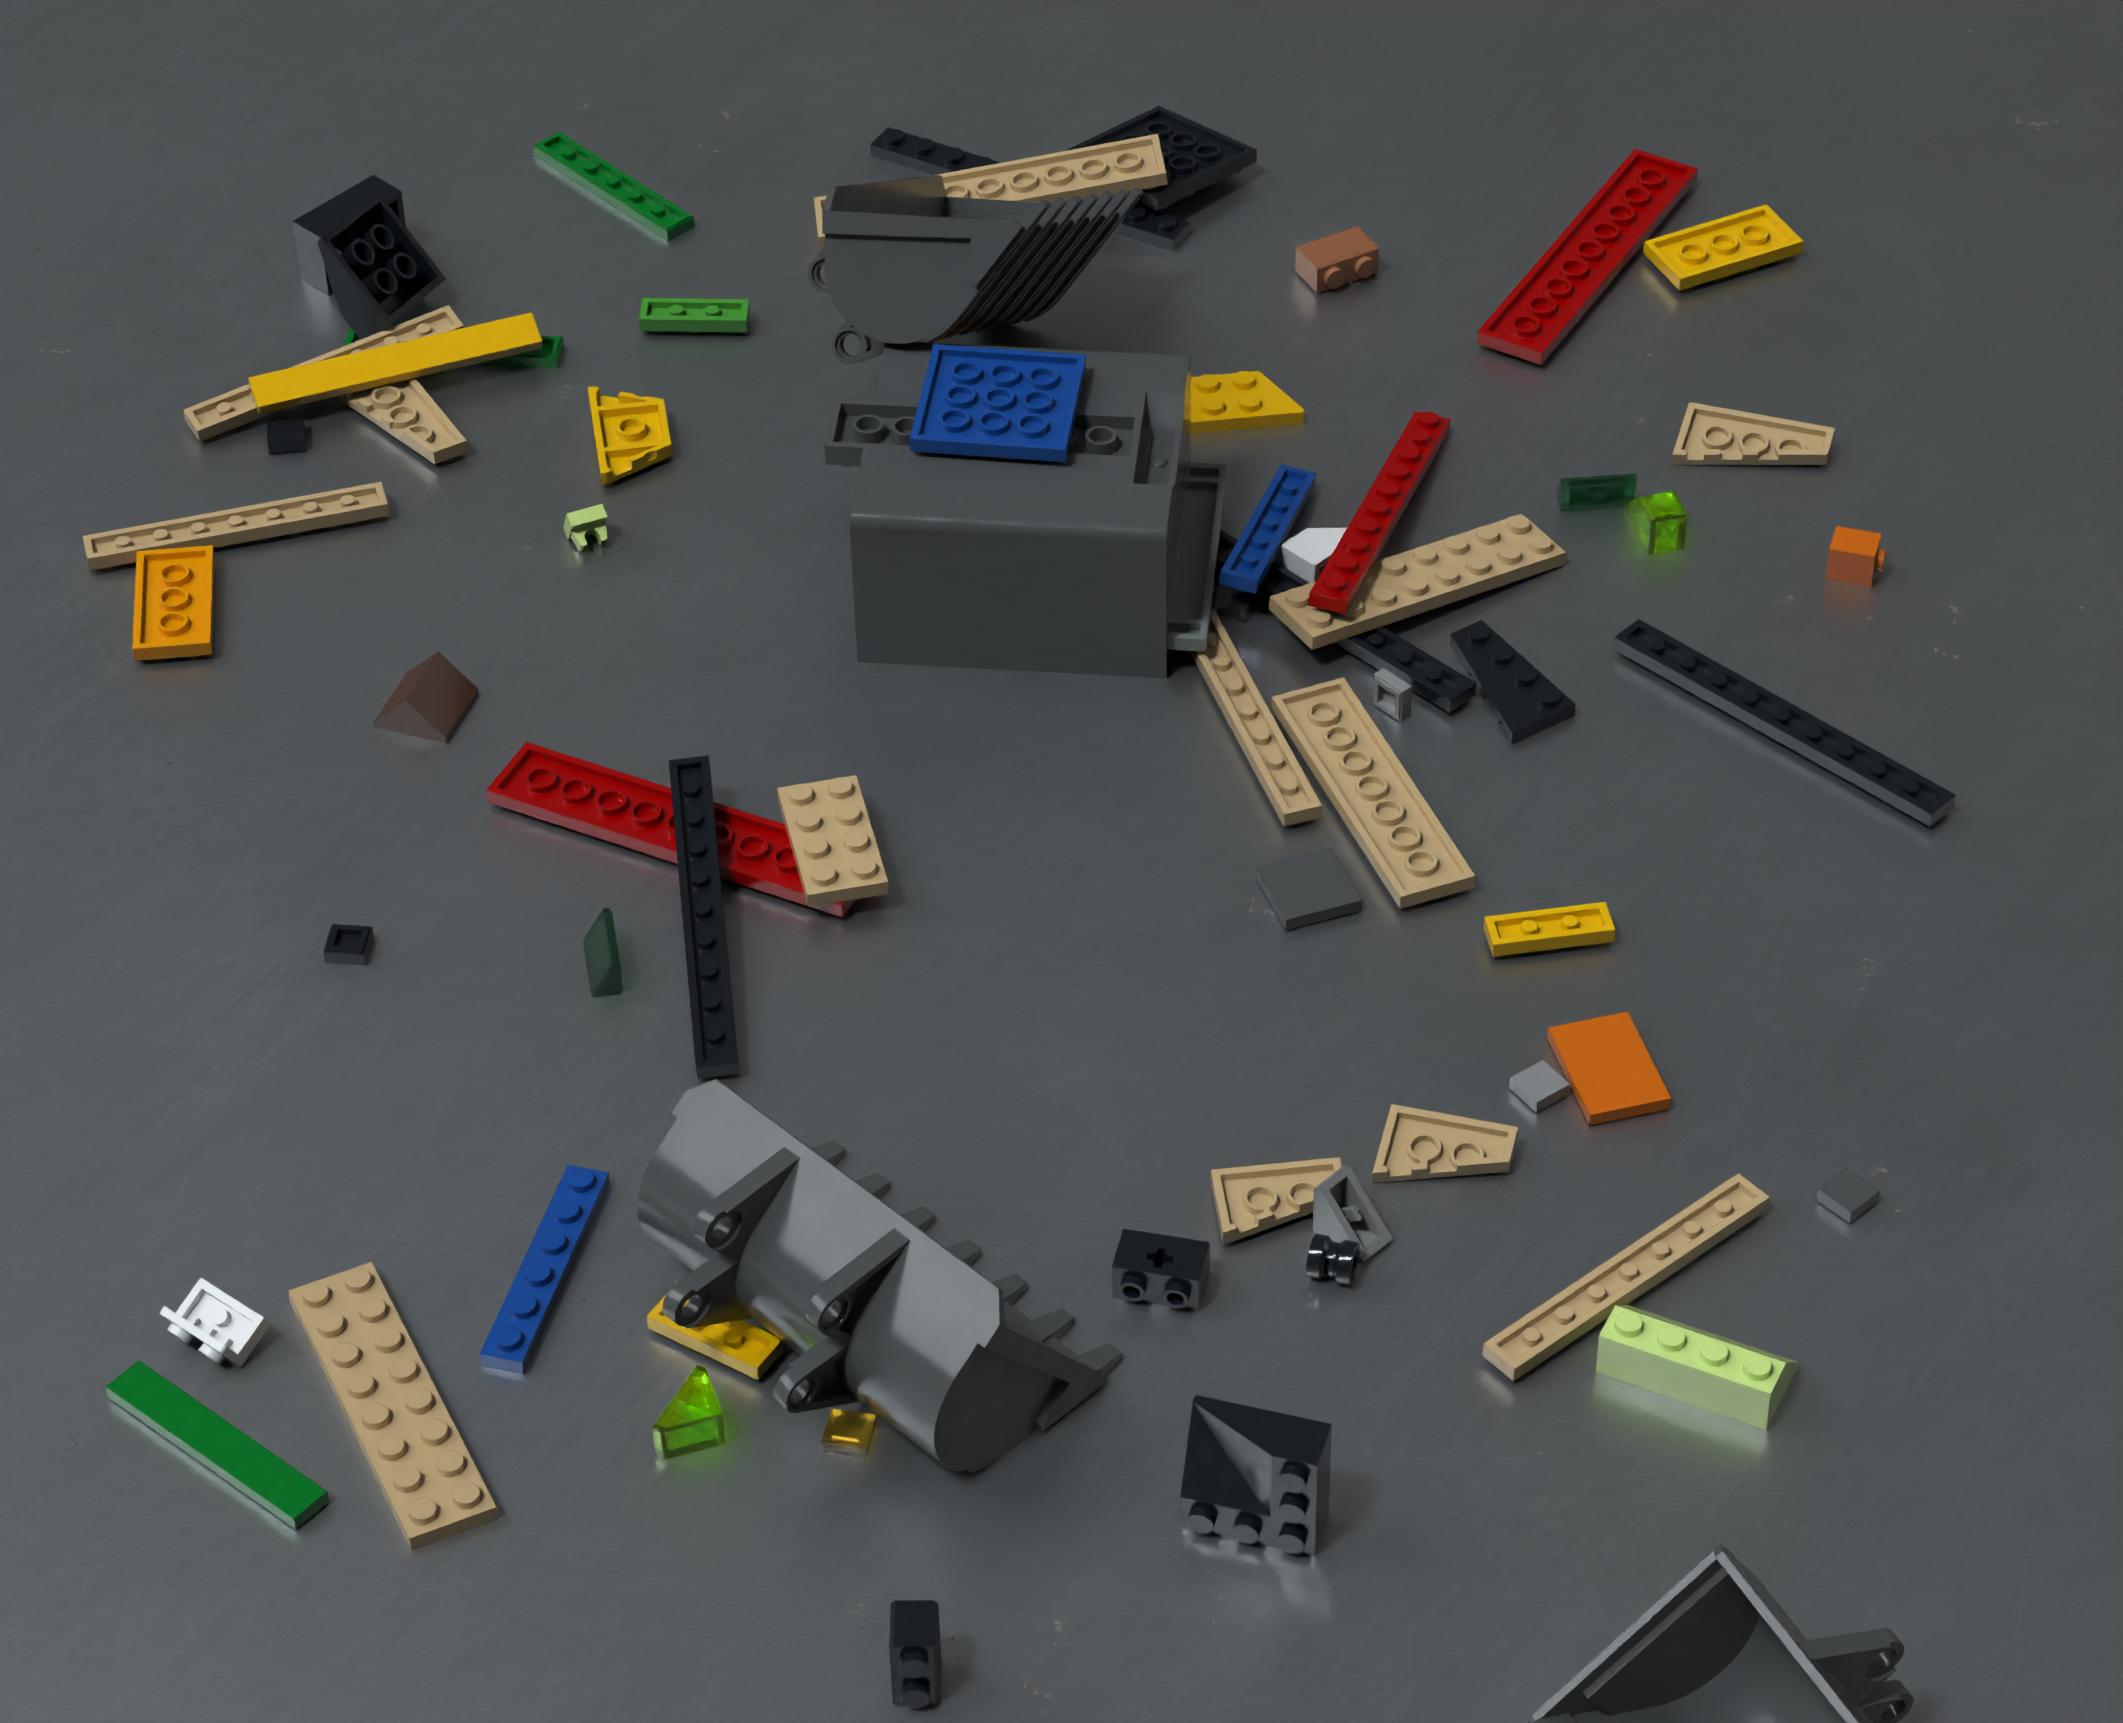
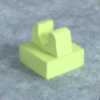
M603 504L566 514L563 528L567 540H572L581 552L587 549L585 537L588 535L595 536L600 547L606 544L607 514Z

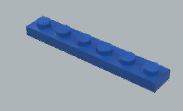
M1283 464L1280 465L1220 572L1219 585L1230 587L1236 592L1256 594L1281 545L1287 538L1315 486L1317 473Z
M567 1165L480 1352L481 1366L519 1374L525 1373L609 1188V1172Z

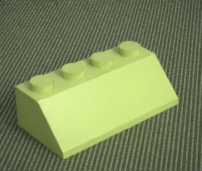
M1615 1305L1598 1337L1597 1373L1767 1430L1798 1367L1797 1361L1630 1305Z

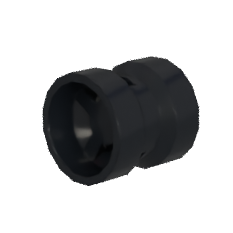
M1315 1233L1308 1252L1306 1276L1318 1279L1329 1276L1333 1277L1336 1283L1351 1285L1358 1266L1360 1243L1350 1240H1344L1341 1243L1334 1242L1330 1236Z

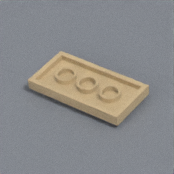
M856 775L777 788L779 806L808 907L889 894L888 879Z

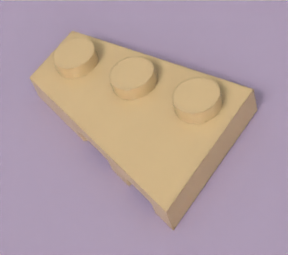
M1391 1104L1372 1172V1183L1509 1172L1518 1139V1127Z
M1340 1157L1212 1169L1210 1182L1223 1245L1313 1213L1314 1188L1342 1167Z

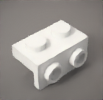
M203 1278L198 1280L176 1313L166 1306L159 1312V1314L171 1322L167 1331L188 1345L194 1338L202 1343L198 1351L219 1365L227 1359L239 1368H241L271 1325L264 1317Z

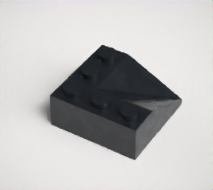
M380 193L317 241L341 316L360 340L384 330L446 280L442 272Z
M1195 1395L1192 1403L1180 1494V1527L1202 1534H1213L1236 1539L1243 1543H1254L1281 1549L1288 1553H1299L1315 1557L1329 1516L1332 1424Z

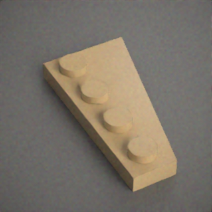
M416 378L338 396L342 402L434 464L451 460L468 452L467 440Z
M1689 402L1672 454V465H1827L1835 438V428Z

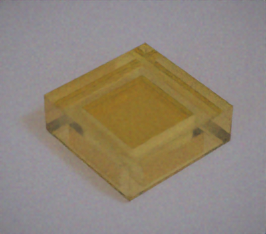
M831 1409L821 1440V1452L866 1460L876 1429V1415Z

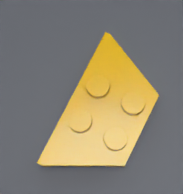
M1239 371L1237 373L1218 375L1204 374L1191 377V434L1304 424V409L1260 371Z
M588 387L602 485L612 483L672 456V444L664 399L649 396L639 397L633 393L620 391L618 398L600 395L599 387Z

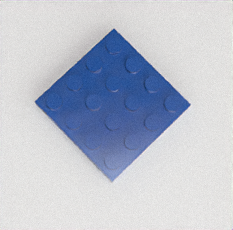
M933 344L910 435V451L928 454L965 455L968 457H998L1008 460L1026 459L1044 462H1066L1086 371V355Z

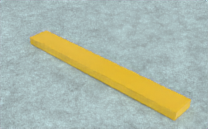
M530 312L248 377L249 387L258 414L542 349V339L533 314Z

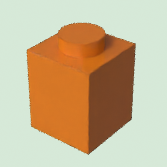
M1836 526L1829 548L1826 579L1871 587L1875 573H1882L1885 565L1887 551L1880 549L1882 534Z

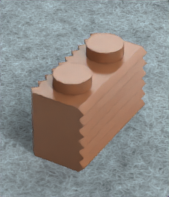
M1356 226L1297 246L1295 250V271L1316 293L1321 294L1322 291L1327 292L1328 289L1333 290L1341 285L1345 286L1347 282L1351 284L1353 280L1357 282L1359 278L1363 280L1364 278H1369L1372 274L1376 275L1378 273L1379 248L1374 243V240L1371 241V238L1363 232V229L1360 230V227Z

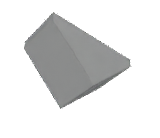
M1349 1164L1341 1167L1314 1188L1313 1232L1330 1236L1334 1242L1341 1243L1344 1240L1359 1242L1360 1255L1358 1263L1367 1260L1393 1239Z

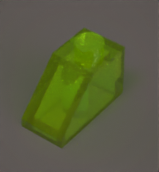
M1675 491L1638 497L1624 504V511L1648 556L1685 549L1688 513Z

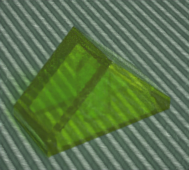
M696 1366L653 1425L656 1458L666 1460L726 1444L723 1413L705 1367Z

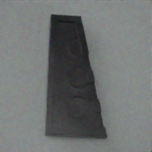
M1483 620L1450 634V647L1468 676L1474 677L1477 682L1478 692L1492 706V714L1497 723L1503 724L1505 727L1506 737L1511 745L1575 716L1576 704Z

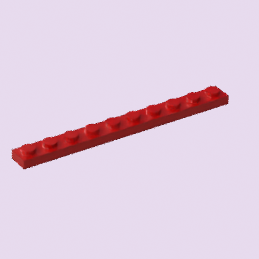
M1414 412L1309 593L1308 606L1343 614L1347 613L1448 435L1451 419L1439 417L1433 412Z

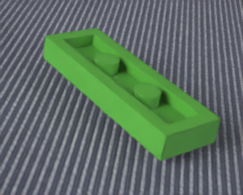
M642 298L639 329L640 331H653L657 333L665 331L690 333L747 332L750 317V299Z

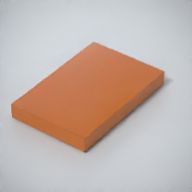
M1628 1011L1548 1027L1547 1039L1567 1081L1570 1083V1087L1589 1126L1671 1108V1096Z

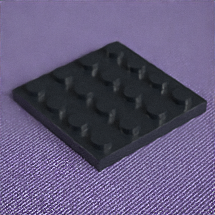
M1157 106L1067 149L1072 150L1158 134L1168 185L1158 186L1151 190L1141 189L1144 193L1138 200V202L1147 205L1150 209L1157 211L1165 209L1168 205L1182 198L1189 197L1194 192L1209 185H1214L1219 180L1233 173H1238L1243 168L1257 162V149L1161 106Z

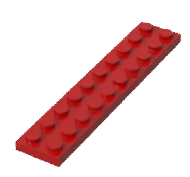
M1634 149L1477 331L1476 343L1492 348L1495 351L1504 352L1528 362L1542 365L1644 244V241L1650 237L1697 181L1698 168Z
M526 742L486 789L487 802L678 864L672 794L669 787ZM714 802L721 878L808 906L785 824ZM855 900L813 906L812 908L843 917Z

